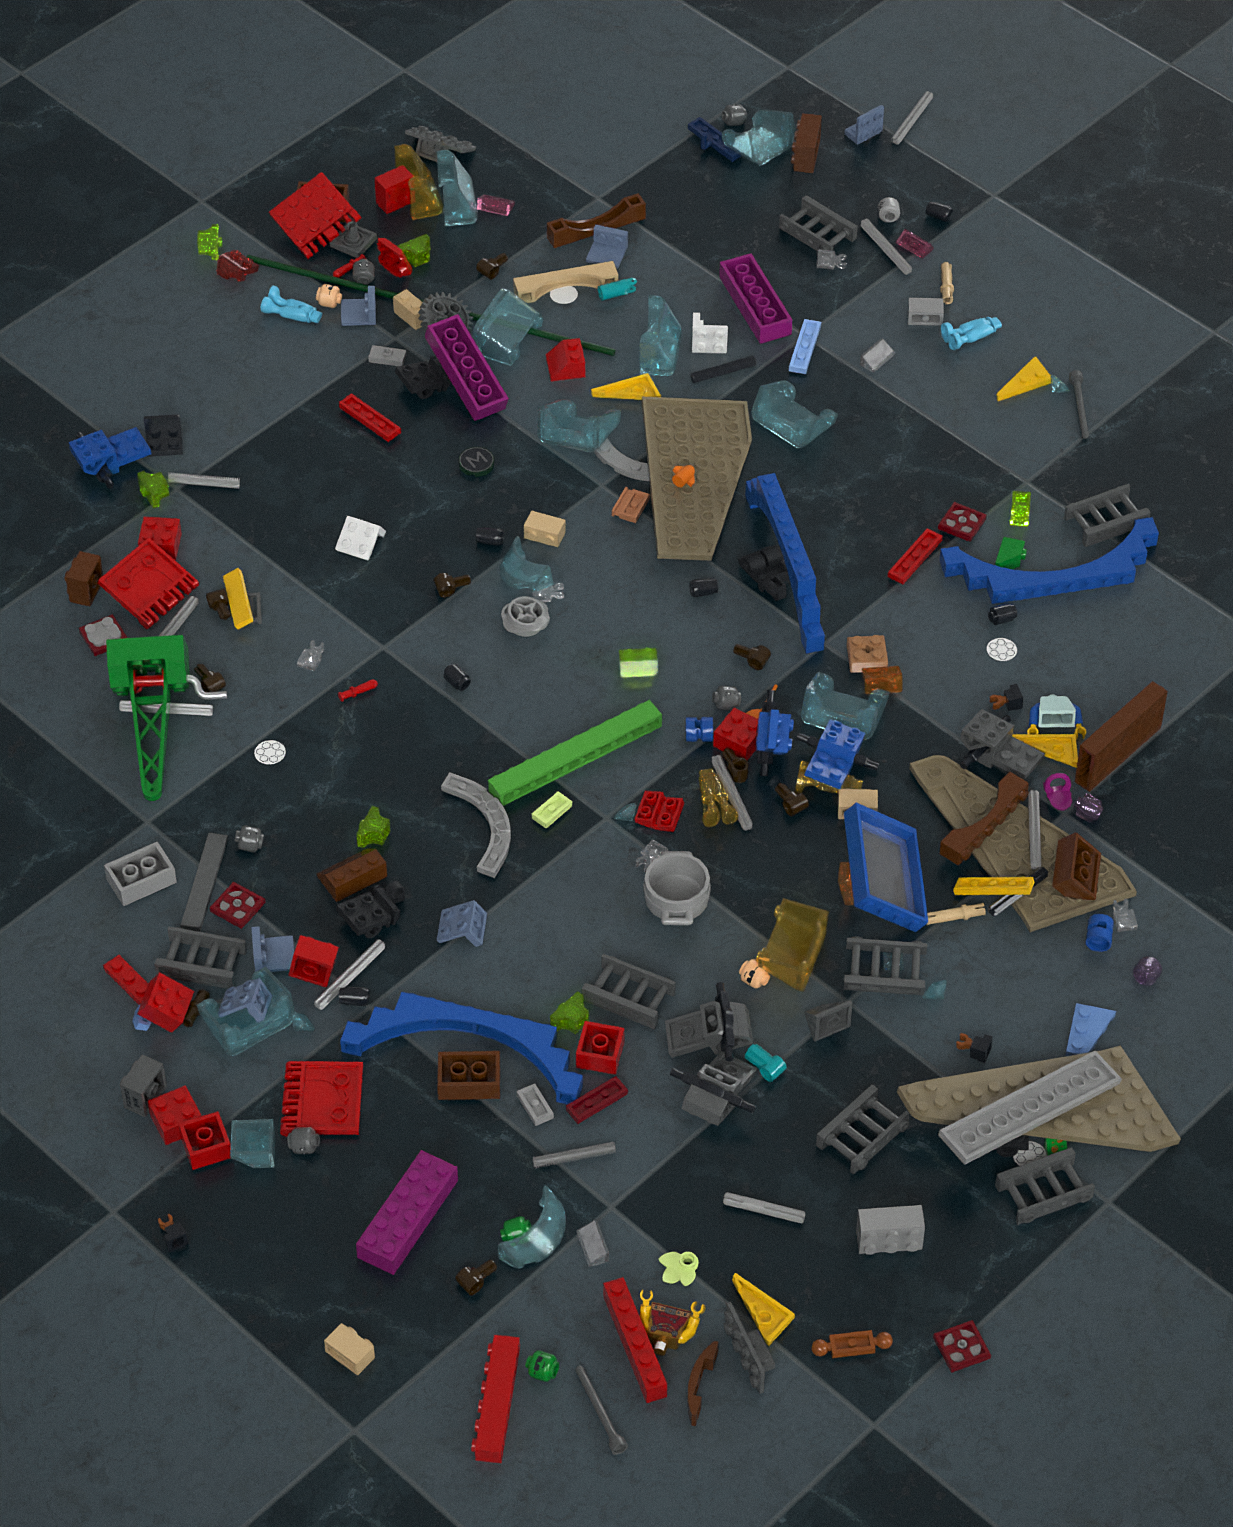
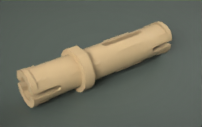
M944 262L941 264L942 285L940 286L943 303L951 304L954 292L952 265Z
M984 903L969 906L964 904L958 908L927 913V925L986 915L985 908H983Z

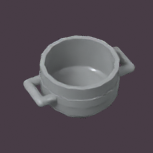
M689 851L662 852L661 856L653 860L646 870L643 885L646 905L655 916L661 918L663 925H691L693 918L699 916L708 905L711 884L707 867L701 860L693 857Z

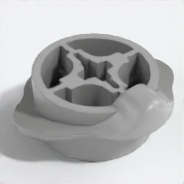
M528 596L515 598L506 604L501 612L504 628L508 632L523 637L537 634L540 630L546 628L550 621L547 605L540 600Z

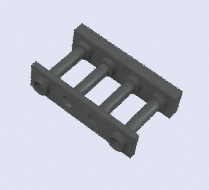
M807 195L802 198L801 210L791 218L783 214L780 215V229L829 259L833 257V246L843 238H847L851 242L857 239V225ZM804 215L812 217L803 226L796 222ZM818 222L825 225L816 234L809 230ZM831 230L838 233L830 241L822 238Z
M1126 484L1067 505L1064 519L1066 521L1072 518L1076 519L1084 530L1082 543L1085 547L1132 531L1135 520L1150 518L1151 512L1148 508L1137 510L1129 499L1130 485ZM1122 501L1130 511V514L1122 516L1114 506V503ZM1107 507L1115 519L1106 521L1098 509ZM1090 512L1099 525L1090 527L1082 515Z
M168 926L169 941L172 943L166 959H156V975L160 972L171 979L226 989L235 987V975L231 970L237 954L246 955L247 953L245 940ZM180 943L191 945L185 962L173 961ZM199 947L210 949L204 966L193 964ZM218 950L229 952L224 969L212 968Z
M859 936L847 938L846 949L852 950L851 974L844 977V990L924 996L925 981L919 979L920 955H926L927 943L921 941L863 939ZM860 950L872 951L870 976L859 975ZM880 952H892L891 977L889 978L879 976ZM900 953L912 954L910 979H901L899 977Z
M603 954L601 956V968L604 970L594 985L584 984L582 987V1001L655 1029L658 1024V1011L656 1009L665 994L674 997L676 982L621 961L614 956ZM611 972L622 976L613 992L601 989ZM630 979L640 984L631 999L628 1000L620 997V994ZM647 986L658 990L649 1007L638 1004Z
M874 1085L868 1087L817 1133L816 1146L823 1150L826 1146L832 1145L851 1160L850 1172L852 1174H855L859 1169H864L868 1161L900 1131L904 1132L909 1126V1112L906 1110L898 1117L878 1102V1088ZM868 1108H874L890 1120L892 1124L887 1129H884L864 1114V1112ZM855 1120H860L879 1136L871 1142L850 1125ZM841 1133H847L865 1149L857 1155L839 1141L837 1137Z
M1072 1147L997 1174L995 1183L999 1192L1009 1190L1019 1208L1016 1216L1017 1225L1030 1223L1038 1217L1080 1202H1087L1093 1198L1094 1184L1091 1183L1084 1186L1072 1167L1076 1155ZM1065 1170L1076 1189L1065 1193L1053 1172ZM1042 1176L1046 1177L1057 1196L1046 1200L1035 1179ZM1027 1183L1038 1203L1027 1207L1016 1186Z

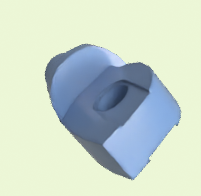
M139 1005L134 1013L132 1023L135 1029L147 1031L152 1022L137 1014Z

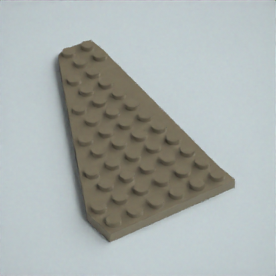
M934 755L910 763L909 768L917 782L953 829L964 828L982 820L993 809L997 801V788L967 769H962L959 764L948 757ZM1020 803L1013 813H1009L1006 816L1005 821L1001 825L998 824L992 835L990 837L987 836L981 846L971 852L990 877H1028L1036 871L1030 868L1029 809ZM1041 816V867L1048 870V877L1033 887L1030 895H1023L1011 904L1025 923L1029 932L1136 896L1137 891L1124 870L1102 855L1095 900L1065 897L1052 886L1058 840L1069 836V834Z
M1121 1045L1096 1051L1122 1078L1119 1085L1023 1134L1148 1152L1177 1145L1181 1140ZM1089 1053L914 1082L899 1086L897 1093L908 1112L914 1118L923 1122L951 1125Z

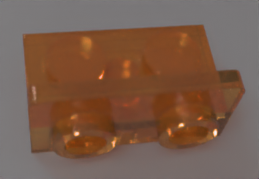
M899 666L862 668L865 694L902 692V672Z
M840 862L839 887L845 905H853L854 898L849 862Z

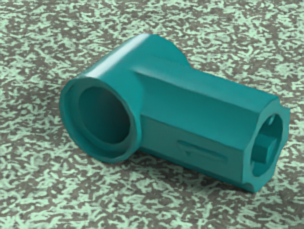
M758 1044L751 1045L745 1053V1059L756 1066L763 1078L768 1082H772L787 1069L781 1057L770 1055Z

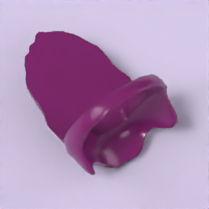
M1055 773L1047 777L1045 782H1043V788L1048 800L1055 809L1065 811L1072 804L1070 778L1063 773ZM1056 778H1062L1066 781L1063 786H1050L1051 781Z

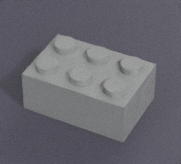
M158 842L104 865L106 879L123 906L177 883L175 868Z
M922 1205L858 1209L856 1235L859 1254L866 1253L871 1255L879 1252L894 1253L897 1251L914 1252L922 1250L925 1231Z

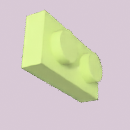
M557 792L532 813V819L544 828H547L572 807V801L560 792Z

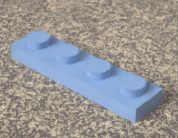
M804 319L789 365V371L806 374L820 332L821 322Z

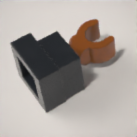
M1017 684L1010 685V689L1004 690V696H990V703L996 702L993 703V710L999 709L1004 704L1008 711L1023 708V696Z
M961 1033L960 1040L965 1042L957 1041L956 1047L961 1050L970 1049V1058L985 1063L992 1049L993 1037L985 1034L983 1038L975 1036L972 1041L966 1034Z
M168 1214V1222L164 1223L160 1218L158 1222L159 1227L166 1232L164 1240L166 1248L170 1253L189 1243L187 1233L180 1222L174 1223L172 1215Z

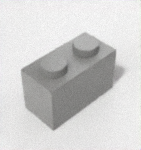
M909 298L908 325H941L943 323L944 305L942 298Z

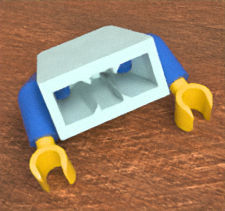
M1053 694L1042 696L1040 703H1036L1030 709L1029 726L1031 727L1027 730V734H1039L1036 726H1076L1074 732L1076 740L1078 739V733L1082 734L1084 739L1086 729L1082 727L1081 709L1066 696H1056Z

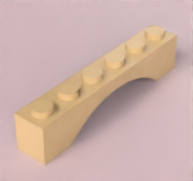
M610 261L513 278L514 293L518 305L531 303L557 288L565 286L598 288L600 285L618 281V272L614 262Z

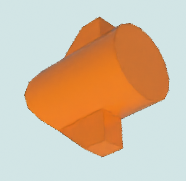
M692 465L675 466L672 471L675 475L672 477V481L677 487L681 488L686 483L690 487L694 485L695 469Z

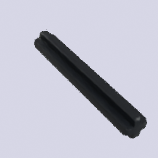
M749 356L691 373V380L693 383L753 367L756 365V359L754 356Z
M1040 867L1028 876L1034 878L1035 883L1033 887L1048 877L1049 872L1044 867ZM1003 895L988 907V912L992 916H996L1023 895Z

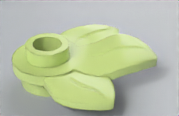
M669 1252L659 1258V1262L667 1267L663 1273V1282L673 1284L680 1281L684 1286H687L695 1280L698 1258L692 1252H684L682 1254Z

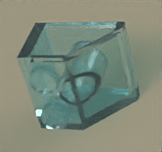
M273 1119L233 1120L231 1122V1158L252 1168L275 1167L276 1132Z

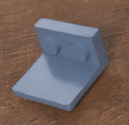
M880 105L857 117V123L846 128L845 135L858 145L882 132L884 106Z
M595 225L594 242L587 255L586 262L598 264L613 261L618 269L628 248V231Z
M368 286V293H365V299L341 300L342 326L376 325L375 286Z
M475 900L443 909L441 911L437 942L443 943L465 936L475 947L481 946L483 944L487 912Z
M251 927L255 973L290 970L294 955L293 936L265 938L264 934H260V927Z
M260 978L248 980L242 985L233 986L226 990L218 1015L223 1017L247 1008L249 1014L254 1017L256 1022H260L266 1016L272 994Z

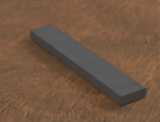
M208 833L181 922V928L201 932L228 842V835Z

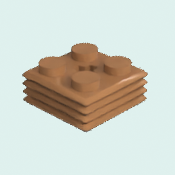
M883 635L847 638V652L851 673L888 670V658Z

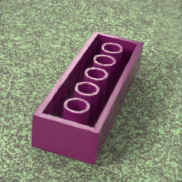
M750 253L720 262L719 277L758 342L761 344L792 335V318L753 255Z
M459 314L427 326L425 338L474 421L504 410L509 398Z
M421 1150L356 1243L357 1258L394 1275L457 1183V1166Z

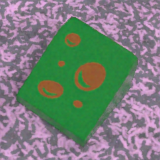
M1045 1138L1044 1149L1047 1156L1067 1149V1141Z

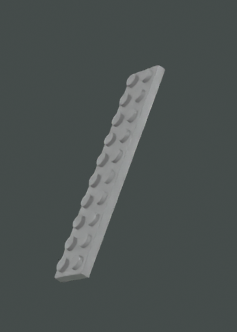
M1093 1051L941 1129L938 1135L965 1165L1119 1085L1122 1078L1096 1051Z

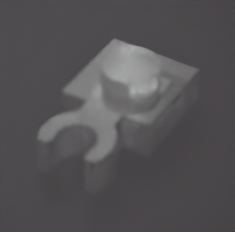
M818 249L817 268L834 269L836 265L838 268L844 269L847 263H842L840 260H846L847 255L840 254L835 256V251Z
M550 582L533 583L532 598L542 602H551V597L562 599L564 598V593L557 591L564 589L563 584L557 583L551 586Z
M312 640L310 642V650L304 648L297 661L298 667L315 671L322 659L324 643L315 647V640Z
M652 839L641 851V857L636 859V867L645 864L644 872H646L653 860L659 858L662 852L668 851V848Z
M1124 899L1123 906L1118 905L1116 900L1113 902V919L1117 932L1137 930L1138 924L1133 909L1127 910L1129 904L1127 899Z

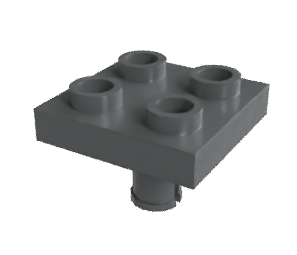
M351 221L344 226L345 231L343 233L338 232L339 236L330 242V247L358 258L377 239V233L359 227L357 223Z

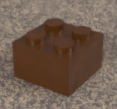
M79 551L77 557L73 559L72 566L69 571H66L64 578L67 583V594L69 595L70 602L89 607L93 603L101 588L97 584L98 580L103 576L101 557L99 555Z

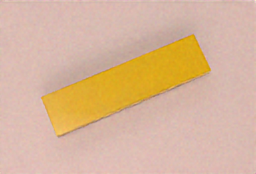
M237 568L224 575L223 579L234 626L239 630L253 622V616L243 574Z
M1033 877L958 878L953 891L955 895H1030L1035 882Z

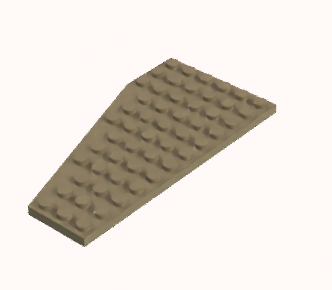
M642 396L641 402L657 558L712 561L752 441L747 401ZM692 465L695 469L694 485L690 487L686 483L681 488L677 487L672 481V477L675 475L672 471L675 466Z

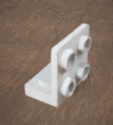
M693 313L692 353H727L728 326L703 325V320H700V313Z
M347 516L335 549L368 561L377 537L384 538L386 531L381 526Z

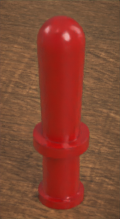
M361 254L358 258L351 259L349 263L334 270L333 276L341 277L353 269L356 261L366 259L365 256Z
M372 679L356 687L351 686L349 690L339 692L338 697L340 701H344V699L349 697L354 698L357 694L376 688L378 682Z

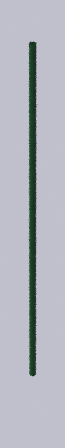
M247 255L246 258L248 262L368 292V285L252 255ZM375 287V294L393 299L394 296L399 294ZM473 312L469 315L476 321L557 342L573 339ZM581 341L582 348L611 356L615 355L616 349Z

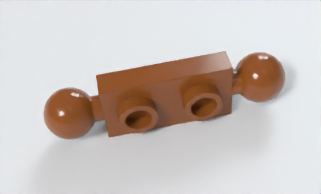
M872 1330L829 1335L828 1343L823 1339L815 1340L811 1349L819 1357L826 1355L828 1351H831L832 1358L875 1353V1346L881 1349L889 1348L893 1343V1338L888 1332H880L876 1337H873Z

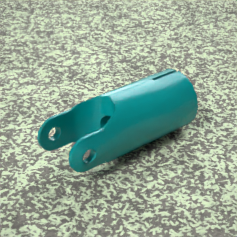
M629 278L600 285L597 288L599 298L603 301L635 292L636 287L634 285L637 283V280Z

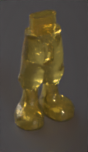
M801 760L795 789L796 793L803 792L806 786H816L821 791L839 793V789L804 776L809 763ZM848 774L841 789H861L863 780L854 779L855 776Z
M713 769L701 770L699 772L701 800L707 805V810L702 817L704 825L706 827H713L719 822L720 812L715 801L720 805L723 822L725 824H733L738 819V813L727 802L729 794L725 791L718 774L714 773Z

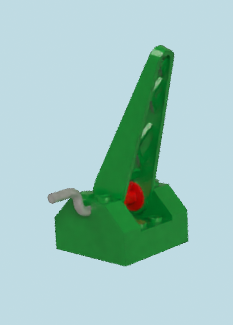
M183 635L106 639L110 688L117 696H128V693L131 696L143 796L148 801H156L161 797L163 788L170 690H174V693L185 692V689H189L190 683H192L198 697L206 700L227 699V691L204 692L200 681L193 675H190L189 651ZM148 672H155L156 675H148ZM163 686V695L136 697V694L141 692L142 687ZM162 704L151 720L137 706ZM138 714L148 724L141 734L139 731ZM162 714L161 732H160V731L155 727L154 723L157 721V719L159 718V716ZM150 729L160 738V749L152 760L141 748V741ZM143 758L148 763L145 769L143 766ZM158 758H159V769H158V767L155 765V762L158 760ZM151 768L158 775L153 784L145 777Z

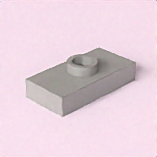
M372 345L368 359L371 363L403 366L407 352L403 349Z
M535 1083L517 1091L518 1099L535 1126L554 1118V1113Z

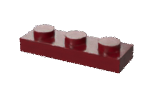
M615 1076L566 1105V1111L579 1124L626 1096L628 1089Z

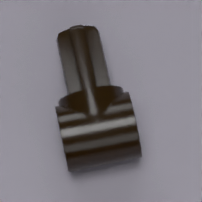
M502 253L494 259L482 258L478 262L476 270L492 280L498 275L499 266L508 261V257L505 253Z
M440 573L435 576L434 583L439 596L446 598L454 593L455 588L471 584V578L469 575L453 578L452 575L447 573Z
M225 589L206 593L210 609L217 611L220 619L228 620L231 614L227 608L229 600Z
M736 644L733 649L734 654L747 658L749 666L755 670H762L771 656L770 650L762 645L750 649Z
M197 664L194 668V671L201 678V686L205 692H217L226 686L225 680L219 672L209 671L203 664Z
M726 748L722 752V756L728 763L727 768L731 772L732 780L736 783L745 782L748 779V761L737 757L732 749Z
M782 783L775 787V791L783 799L784 810L789 816H794L808 808V800L803 793L791 792Z
M488 1260L478 1268L465 1267L456 1275L455 1280L469 1295H474L483 1287V1279L493 1273L497 1266L493 1260Z

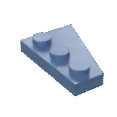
M1076 1003L1065 1056L1091 1052L1102 1033L1104 1034L1110 1021L1116 1016V1011Z

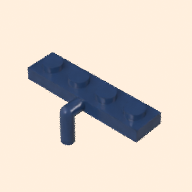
M701 117L688 123V130L701 139L700 147L702 150L711 146L731 162L744 155L742 147Z

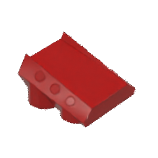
M378 238L377 247L381 252L378 256L380 264L396 277L411 275L413 268L402 249L386 238Z

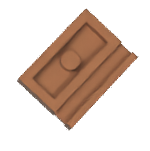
M625 487L612 509V516L616 515L620 519L636 523L650 499V494L635 489L629 490L628 487Z

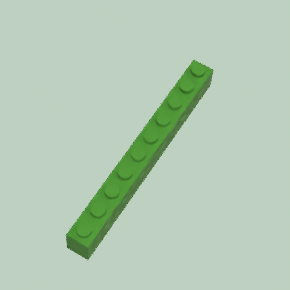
M650 700L640 703L636 707L624 711L620 715L608 719L580 735H575L573 738L559 743L557 746L543 751L541 754L527 759L499 775L493 776L488 780L489 793L494 798L496 797L504 806L662 727V714Z

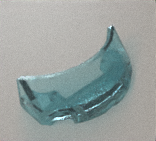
M516 536L500 564L502 580L507 585L519 590L530 588L531 591H539L554 585L550 566L525 560V552L522 550L520 538Z
M547 1185L543 1187V1197L539 1201L543 1211L537 1222L521 1236L506 1242H500L498 1245V1259L514 1268H523L524 1264L534 1261L538 1263L554 1252V1249L561 1243L566 1227L565 1210L562 1203Z

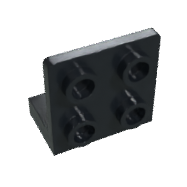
M180 415L145 416L146 443L151 449V455L147 457L183 455Z

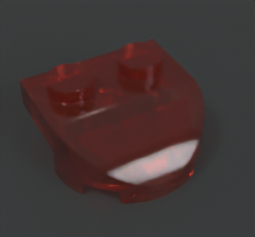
M237 250L221 254L217 262V274L227 280L230 277L237 278L238 282L245 281L247 274L258 272L259 265L253 262L252 259L245 257Z

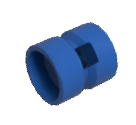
M686 717V742H697L698 739H701L702 742H713V717H702L700 720L696 717Z
M1104 914L1090 916L1086 935V946L1089 949L1098 952L1110 949L1114 921L1111 917Z

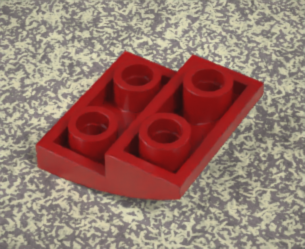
M645 791L634 820L636 823L652 829L674 832L684 806L683 798L665 797L663 792Z

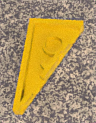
M1034 357L996 394L997 401L1051 384L1053 378L1038 358Z
M648 373L591 389L592 397L642 400V396L661 397Z
M1075 734L1012 735V737L1045 753V757L1077 767L1078 753Z
M735 1273L732 1282L764 1341L770 1346L795 1318V1314Z

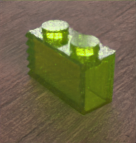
M655 647L653 649H620V677L658 675L657 649Z

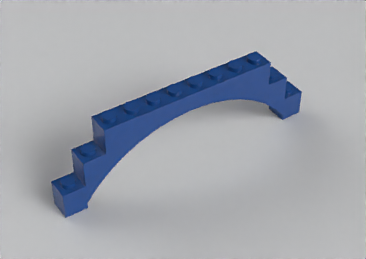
M775 473L757 476V478L746 481L745 496L750 509L761 508L778 540L794 595L801 642L806 654L824 650L825 634L820 624L821 607L815 594L816 576Z
M1153 517L1137 519L1134 522V528L1131 533L1112 551L1092 562L1064 570L1037 572L1003 568L976 559L961 551L959 546L941 549L940 564L945 577L963 575L968 590L986 588L992 604L1133 583L1136 573L1134 565L1146 563V547L1157 545L1159 532Z
M401 992L394 1011L385 1007L375 1006L368 1025L348 1021L340 1040L341 1052L361 1056L362 1052L405 1034L434 1030L473 1033L505 1044L531 1061L552 1085L556 1093V1102L563 1104L573 1102L580 1097L583 1088V1075L576 1072H567L570 1064V1051L563 1048H555L557 1027L550 1024L533 1022L528 1019L515 1018L511 1015L475 1009L471 1006L440 1001L432 997L418 996L414 993Z

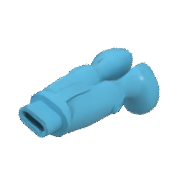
M274 285L270 288L268 297L265 296L261 303V312L280 314L283 318L300 322L318 323L323 315L322 312L317 311L315 307L295 299H283L280 297L279 288Z
M997 317L975 319L961 324L958 329H953L950 323L945 322L941 324V334L945 343L949 342V348L956 350L966 342L973 343L996 332V329L1001 328L1002 324Z

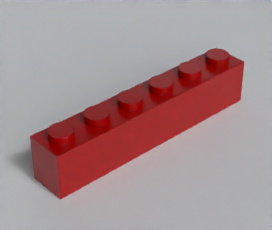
M624 1277L603 1283L604 1300L646 1403L666 1398V1379Z
M494 1335L493 1343L488 1344L487 1355L490 1356V1361L485 1363L484 1375H487V1379L482 1381L481 1394H484L483 1400H479L478 1413H481L480 1419H476L475 1432L478 1433L477 1438H473L471 1451L475 1452L476 1461L502 1463L520 1353V1337Z

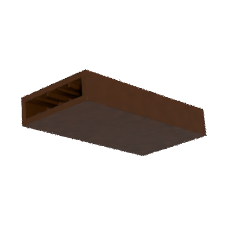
M1152 681L1081 743L1074 782L1090 792L1161 729L1168 691Z

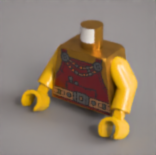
M642 1290L640 1298L643 1300V1304L640 1305V1319L650 1343L655 1345L653 1349L655 1354L663 1356L666 1354L667 1348L676 1350L680 1344L686 1343L695 1335L700 1321L699 1315L703 1314L706 1309L704 1304H702L699 1312L695 1310L696 1301L692 1303L691 1311L655 1302L649 1305V1301L653 1298V1292L650 1291L651 1296L649 1299H644Z

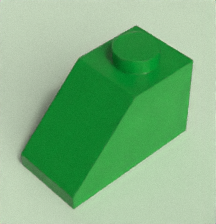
M1003 537L995 565L1008 569L1020 567L1021 560H1025L1027 549H1024L1025 541Z

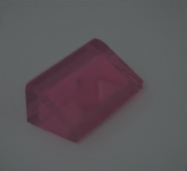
M484 194L478 197L477 209L509 216L515 202Z
M904 229L895 242L921 259L934 249L930 243L907 229Z

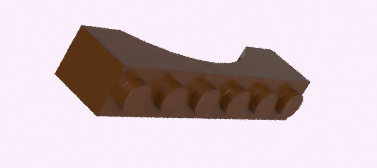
M637 193L623 198L607 212L591 219L574 221L560 218L547 222V239L553 248H557L594 236L595 225L615 229L646 219V203Z
M1009 772L998 783L997 801L989 814L973 825L952 830L941 841L939 854L958 866L963 860L966 861L970 857L971 852L975 848L978 849L987 836L990 837L996 826L998 824L1001 825L1005 821L1006 816L1009 813H1013L1021 801L1024 802L1029 795V783Z

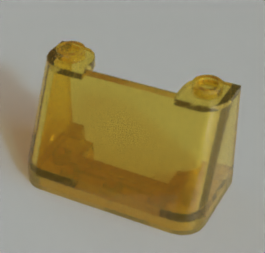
M410 145L394 146L396 168L403 165L414 176L408 182L412 220L441 214L443 203L429 168Z
M783 898L781 905H777L774 912L777 920L767 947L763 948L762 951L759 950L757 953L756 962H758V967L795 990L804 992L826 936L829 911Z

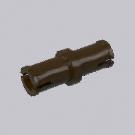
M199 990L194 1000L190 1002L182 1023L184 1026L192 1027L198 1015L202 1014L203 1006L210 997L206 990Z

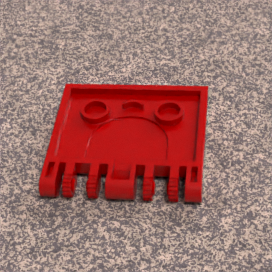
M323 172L319 173L269 211V215L307 259L313 256V253L307 246L315 253L319 251L313 243L314 240L317 239L323 247L327 245L321 237L322 234L329 242L339 236V233L333 227L334 225L340 232L343 233L345 231L344 226L339 222L340 220L344 219L346 223L351 222L352 220L348 215L355 223L361 219L359 213L347 202Z
M149 537L103 575L97 583L137 618L145 629H149L159 620L156 613L151 610L152 607L157 613L164 616L167 611H170L179 603L178 601L184 599L183 594L176 586H179L180 590L187 595L192 592L191 590L199 586V582Z
M287 1062L285 1066V1080L289 1082L284 1083L282 1114L288 1116L281 1118L280 1134L288 1136L294 1128L312 1127L316 1134L359 1135L363 1062Z

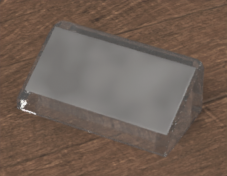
M881 338L861 355L860 365L874 373L895 355V351Z
M594 1220L578 1229L576 1233L588 1266L591 1267L609 1262V1252L598 1221Z

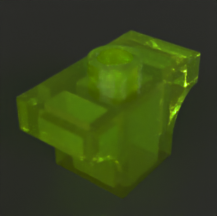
M212 224L207 230H198L197 245L199 255H209L212 260H219V247L223 245L222 237H220L219 224Z
M427 234L397 246L402 249L407 260L414 267L430 261V237Z
M144 471L137 473L142 496H146L153 508L159 507L160 500L169 496L168 482L161 471L155 474H148Z
M1013 491L1010 526L1028 527L1031 492Z
M372 806L365 819L361 820L356 834L357 846L365 848L372 843L383 846L390 833V819L380 816L378 807Z
M578 991L566 1002H562L557 1010L550 1015V1025L557 1027V1031L567 1029L574 1034L583 1028L585 1021H589V1010L584 1007V995Z

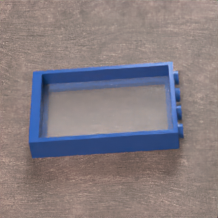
M856 802L844 812L854 906L917 932L928 923L917 831L909 825Z

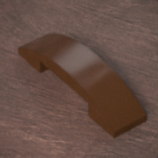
M718 1341L712 1342L701 1353L690 1375L687 1407L692 1426H696L702 1406V1397L696 1394L704 1369L711 1371L714 1369L719 1351Z

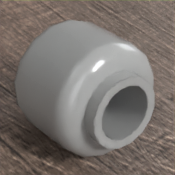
M888 197L879 202L878 213L882 221L890 223L899 218L900 207L896 199Z

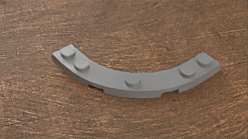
M603 430L586 434L587 442L604 464L610 465L614 468V471L624 476L649 481L648 463L633 460L620 453L610 443Z
M449 773L441 785V791L472 803L483 813L489 823L491 839L484 856L477 865V872L495 878L510 848L511 830L507 813L500 801L488 793L485 787L467 778Z

